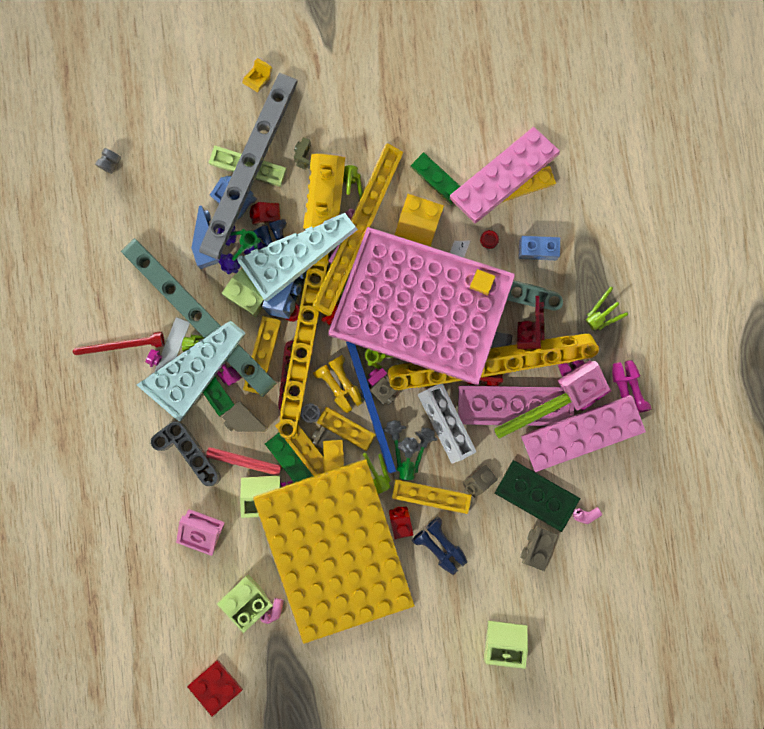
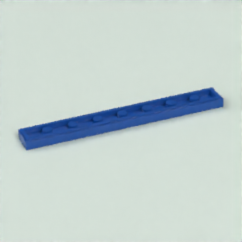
M346 341L388 473L396 472L356 346Z

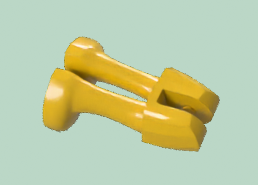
M342 354L328 364L342 383L344 391L333 378L327 364L313 372L315 378H322L326 381L336 397L334 399L336 404L344 412L349 413L353 409L346 397L350 395L357 407L363 404V399L358 386H353L343 369L345 357Z

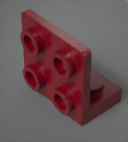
M536 296L535 301L536 321L526 320L518 322L517 349H541V341H545L544 302H540V296Z

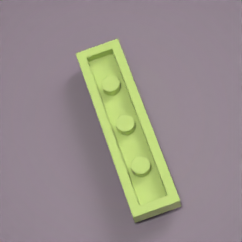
M214 145L209 164L234 172L242 154ZM263 161L255 179L281 187L287 169L286 167ZM247 162L245 165L251 167L254 164L252 162Z

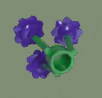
M235 226L233 227L226 245L229 246L231 243H235L237 235H241L239 239L241 248L235 255L231 253L221 255V259L218 262L221 265L222 271H225L227 274L238 273L241 265L238 263L237 258L243 251L245 255H248L255 249L260 250L266 247L255 232L246 231L245 229L235 231L236 228ZM218 228L217 234L224 232V229Z

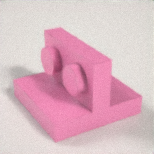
M591 360L558 380L559 385L569 396L577 411L610 390L600 366L596 361L592 362Z
M188 509L186 515L182 516L179 522L176 543L213 556L217 540L224 528L225 522Z

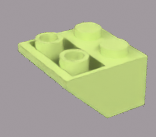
M280 476L241 478V518L259 517L253 497L281 488Z
M249 574L217 603L243 633L273 606L262 588Z
M488 620L484 653L485 663L526 669L528 651L527 625Z

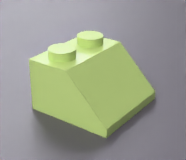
M242 268L232 277L221 294L246 312L257 317L263 308L264 299Z

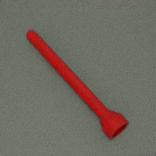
M160 331L154 332L153 335L146 338L78 347L73 349V354L83 355L151 345L156 348L164 347V335Z

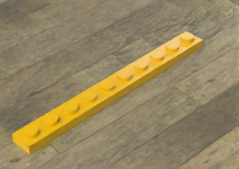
M389 143L384 146L351 219L358 230L340 243L312 305V308L327 316H330L355 262L366 229L371 226L403 155V151Z

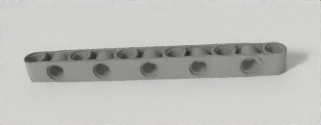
M282 73L278 74L201 243L200 253L217 260L220 258L295 91L297 79ZM276 98H280V99H282L283 101L277 102V101H275V99H276ZM261 130H267L268 133H267V134H262V133H260V131H261ZM247 162H252L254 165L248 167L245 164ZM232 195H238L239 199L232 200L230 197ZM217 228L224 229V232L221 234H217L214 231Z

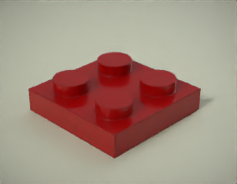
M219 660L215 661L187 686L211 717L243 690Z

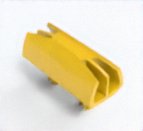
M311 154V175H309L310 184H308L309 194H307L308 203H306L307 212H305L304 230L309 227L319 226L324 221L340 214L346 157Z

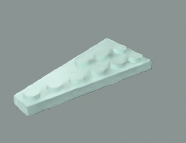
M346 213L326 220L319 226L309 227L302 233L292 234L270 243L265 248L255 249L250 254L241 255L237 258V261L265 301L268 302L358 230Z
M229 321L138 383L137 386L180 422L246 333L232 321Z

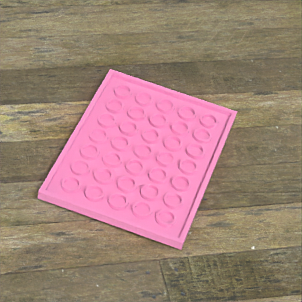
M367 227L328 335L478 385L515 274ZM477 269L495 276L488 295L470 289Z

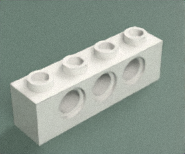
M438 384L419 393L418 397L451 464L476 453L444 385Z

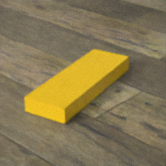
M325 407L317 421V424L365 451L368 450L376 434L328 407Z

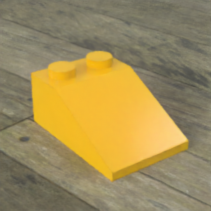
M407 194L394 235L431 247L444 205Z

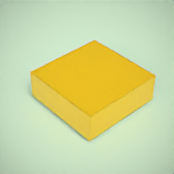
M477 269L470 289L488 295L495 276Z

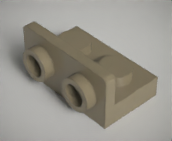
M537 526L531 529L527 540H530L527 548H523L521 553L522 563L545 571L558 535Z

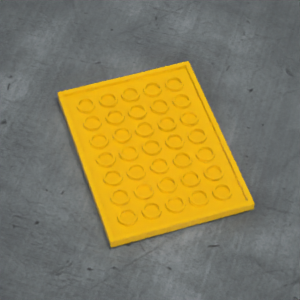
M366 459L253 497L303 644L415 607Z

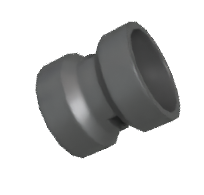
M104 148L101 159H98L95 165L112 174L115 170V164L119 163L121 157L113 151Z
M306 404L301 410V416L305 422L315 423L320 418V409L315 404Z

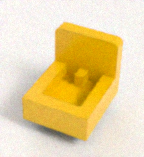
M257 58L254 61L253 68L243 78L242 83L258 93L270 80L272 66Z

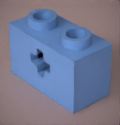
M522 236L519 240V259L556 261L560 257V237Z

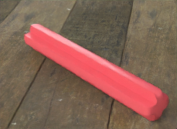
M209 447L206 453L208 458L277 476L281 472L280 465Z

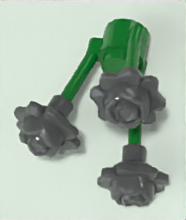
M396 420L387 422V427L383 428V431L391 434L392 440H394L397 471L400 472L399 478L413 480L415 473H418L424 449L427 448L428 443L437 441L438 438L434 437L435 433L430 428H422L421 431L415 432L421 440L420 443H417L413 437H406L402 442H398L400 439L399 433L406 429V426L401 425V422ZM400 450H402L405 453L406 461H403L402 463ZM419 451L414 465L413 462H410L411 458L413 457V453Z

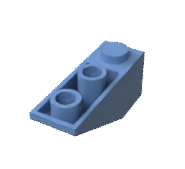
M202 205L198 208L191 247L196 264L200 269L219 263L217 259L199 252L201 243L210 226L209 221H212L209 211L205 210Z
M307 271L268 302L264 300L262 307L269 315L286 319L290 318L291 313L295 309L297 297L301 293V286L306 278Z

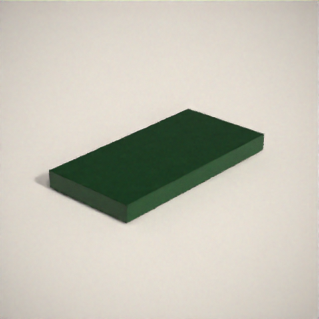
M514 460L510 463L494 492L497 496L560 532H563L581 499Z

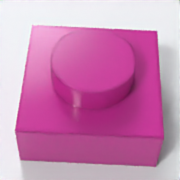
M383 368L373 370L368 375L370 377L368 379L369 384L374 387L382 378L387 376L386 371Z

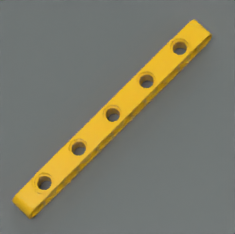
M329 253L310 267L306 273L280 413L279 433L285 439H291L296 435L301 416L320 312L312 308V305L327 274ZM313 276H317L321 280L319 283L314 284L310 279ZM305 313H312L314 318L307 321L303 316ZM299 350H305L307 356L305 358H298L296 353ZM297 387L300 389V394L298 396H291L289 394L290 389ZM285 425L293 427L291 434L285 435L282 432Z
M579 334L545 339V341H541V349H517V344L491 348L481 377L592 358L598 354L599 347L591 334ZM413 363L394 365L388 370L389 383L394 390L462 381L461 379L437 371L434 372V370Z

